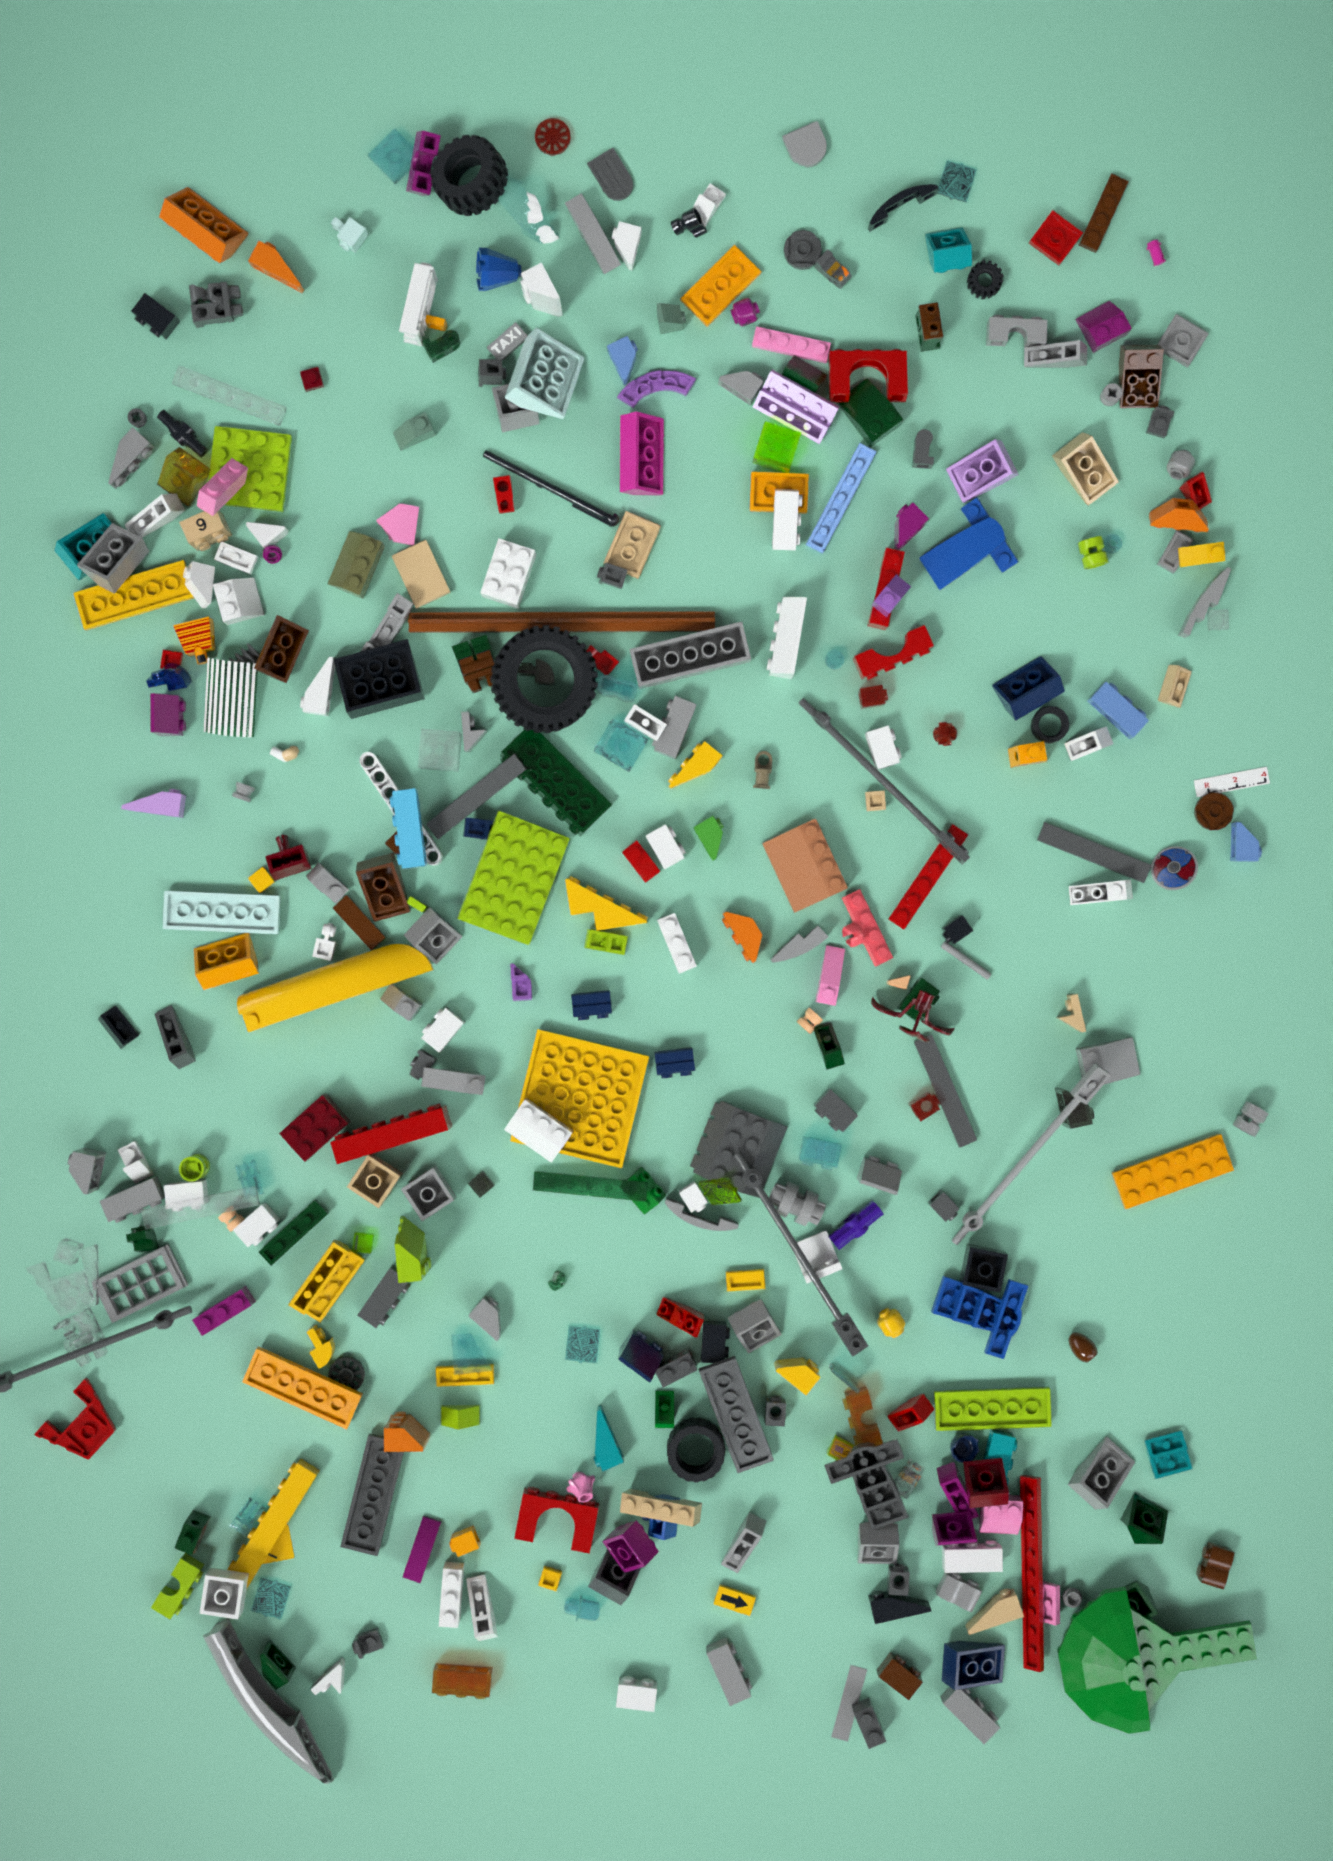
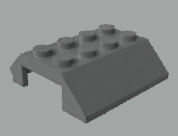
M721 1101L720 1104L715 1102L710 1114L714 1116V1119H708L703 1133L708 1135L707 1137H701L696 1149L700 1152V1155L694 1154L690 1167L694 1168V1173L710 1181L719 1182L718 1184L720 1182H728L729 1185L725 1187L728 1186L729 1188L730 1186V1189L732 1188L743 1194L760 1198L754 1188L744 1185L742 1181L744 1172L733 1155L740 1151L749 1167L761 1173V1186L764 1188L788 1126L762 1118L725 1101ZM755 1175L749 1177L750 1182L756 1180Z

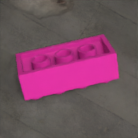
M637 411L620 415V492L630 495H663L664 419Z

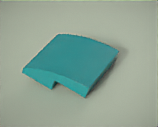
M1182 1431L1144 1441L1154 1479L1193 1469Z

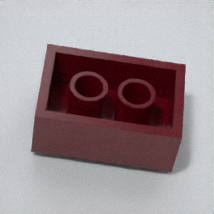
M325 1093L279 1134L298 1156L306 1162L350 1124L351 1121Z

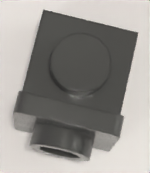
M1167 406L1156 407L1151 413L1146 434L1165 438L1171 418L1175 412L1171 411Z
M605 563L603 567L600 566L597 578H600L599 584L604 583L622 589L628 570Z
M378 1628L356 1635L354 1643H352L353 1651L355 1654H358L359 1659L364 1658L365 1654L384 1647Z

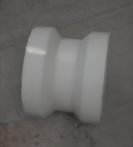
M1108 384L1100 394L1101 402L1105 406L1115 405L1122 396V389L1117 384Z
M236 782L237 788L232 793V796L250 802L251 793L254 792L255 788Z

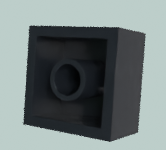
M967 1244L959 1280L960 1283L965 1286L1001 1293L1008 1254L1001 1250Z

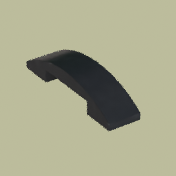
M933 184L919 185L892 196L873 215L868 226L869 232L887 222V213L914 198L921 204L936 196L939 189L938 186Z

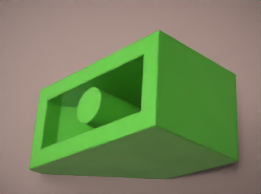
M714 816L693 827L712 861L717 858L723 834L721 829L724 828L720 819H715Z

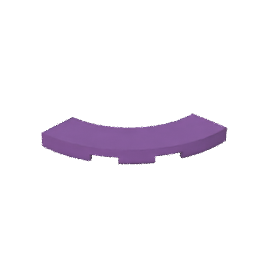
M674 370L652 371L632 380L619 393L617 399L634 408L644 397L659 391H673L687 396L696 378Z

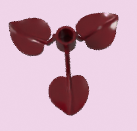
M920 990L917 998H913L911 1003L902 1012H895L879 1004L874 997L871 999V1004L876 1010L899 1018L915 1005L914 1009L918 1010L919 1013L913 1029L911 1030L901 1025L899 1029L923 1042L928 1043L929 1038L920 1034L919 1031L916 1032L922 1013H925V1011V1020H921L923 1024L948 1036L955 1029L940 1027L928 1020L932 1007L931 1003L935 996L923 990Z

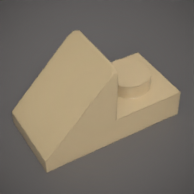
M1078 994L1067 995L1065 1005L1067 1011H1070L1071 1014L1056 1018L1078 1032H1086Z

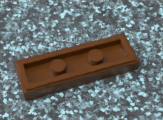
M348 895L333 907L336 913L370 950H373L386 938Z

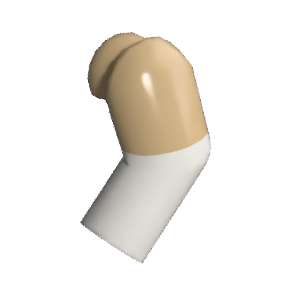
M273 746L270 751V755L283 762L294 760L299 754V749L296 746H291L283 751Z

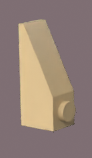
M1003 1589L999 1594L994 1595L965 1625L968 1634L971 1635L1024 1617L1014 1589Z

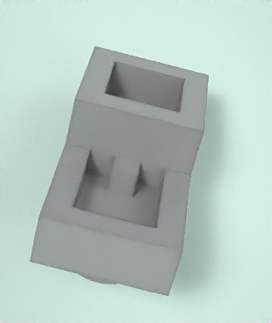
M320 862L306 875L307 879L334 903H337L349 891Z

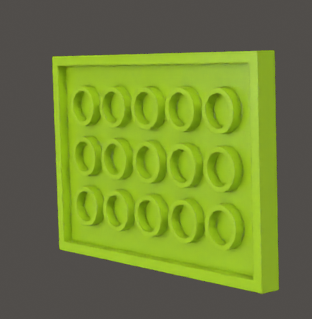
M498 811L457 919L529 945L570 838Z

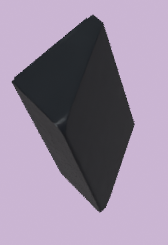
M116 1005L98 1018L120 1049H123L139 1036Z

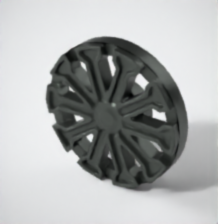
M349 1356L341 1357L331 1365L328 1378L332 1380L339 1379L338 1382L344 1383L346 1386L349 1383L352 1389L357 1390L364 1381L365 1371L361 1362ZM350 1361L354 1362V1365L351 1368ZM357 1366L360 1368V1370L353 1371ZM334 1371V1372H337V1373H339V1374L333 1375L332 1372Z

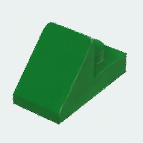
M655 1391V1428H674V1391Z

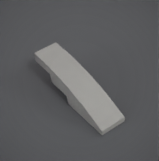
M582 193L565 202L576 227L595 257L602 273L606 274L620 266L621 264Z
M1227 567L1205 588L1186 616L1178 636L1183 638L1190 636L1194 623L1203 621L1208 608L1218 605L1231 568Z

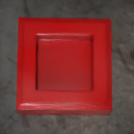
M163 650L160 669L180 672L183 653Z

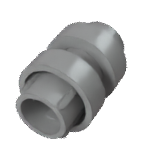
M788 1181L784 1186L776 1182L769 1199L774 1207H776L779 1215L786 1218L790 1213L795 1216L794 1222L806 1226L808 1222L818 1225L826 1207L825 1203L818 1201L819 1194L810 1190L802 1194L798 1192L799 1186Z

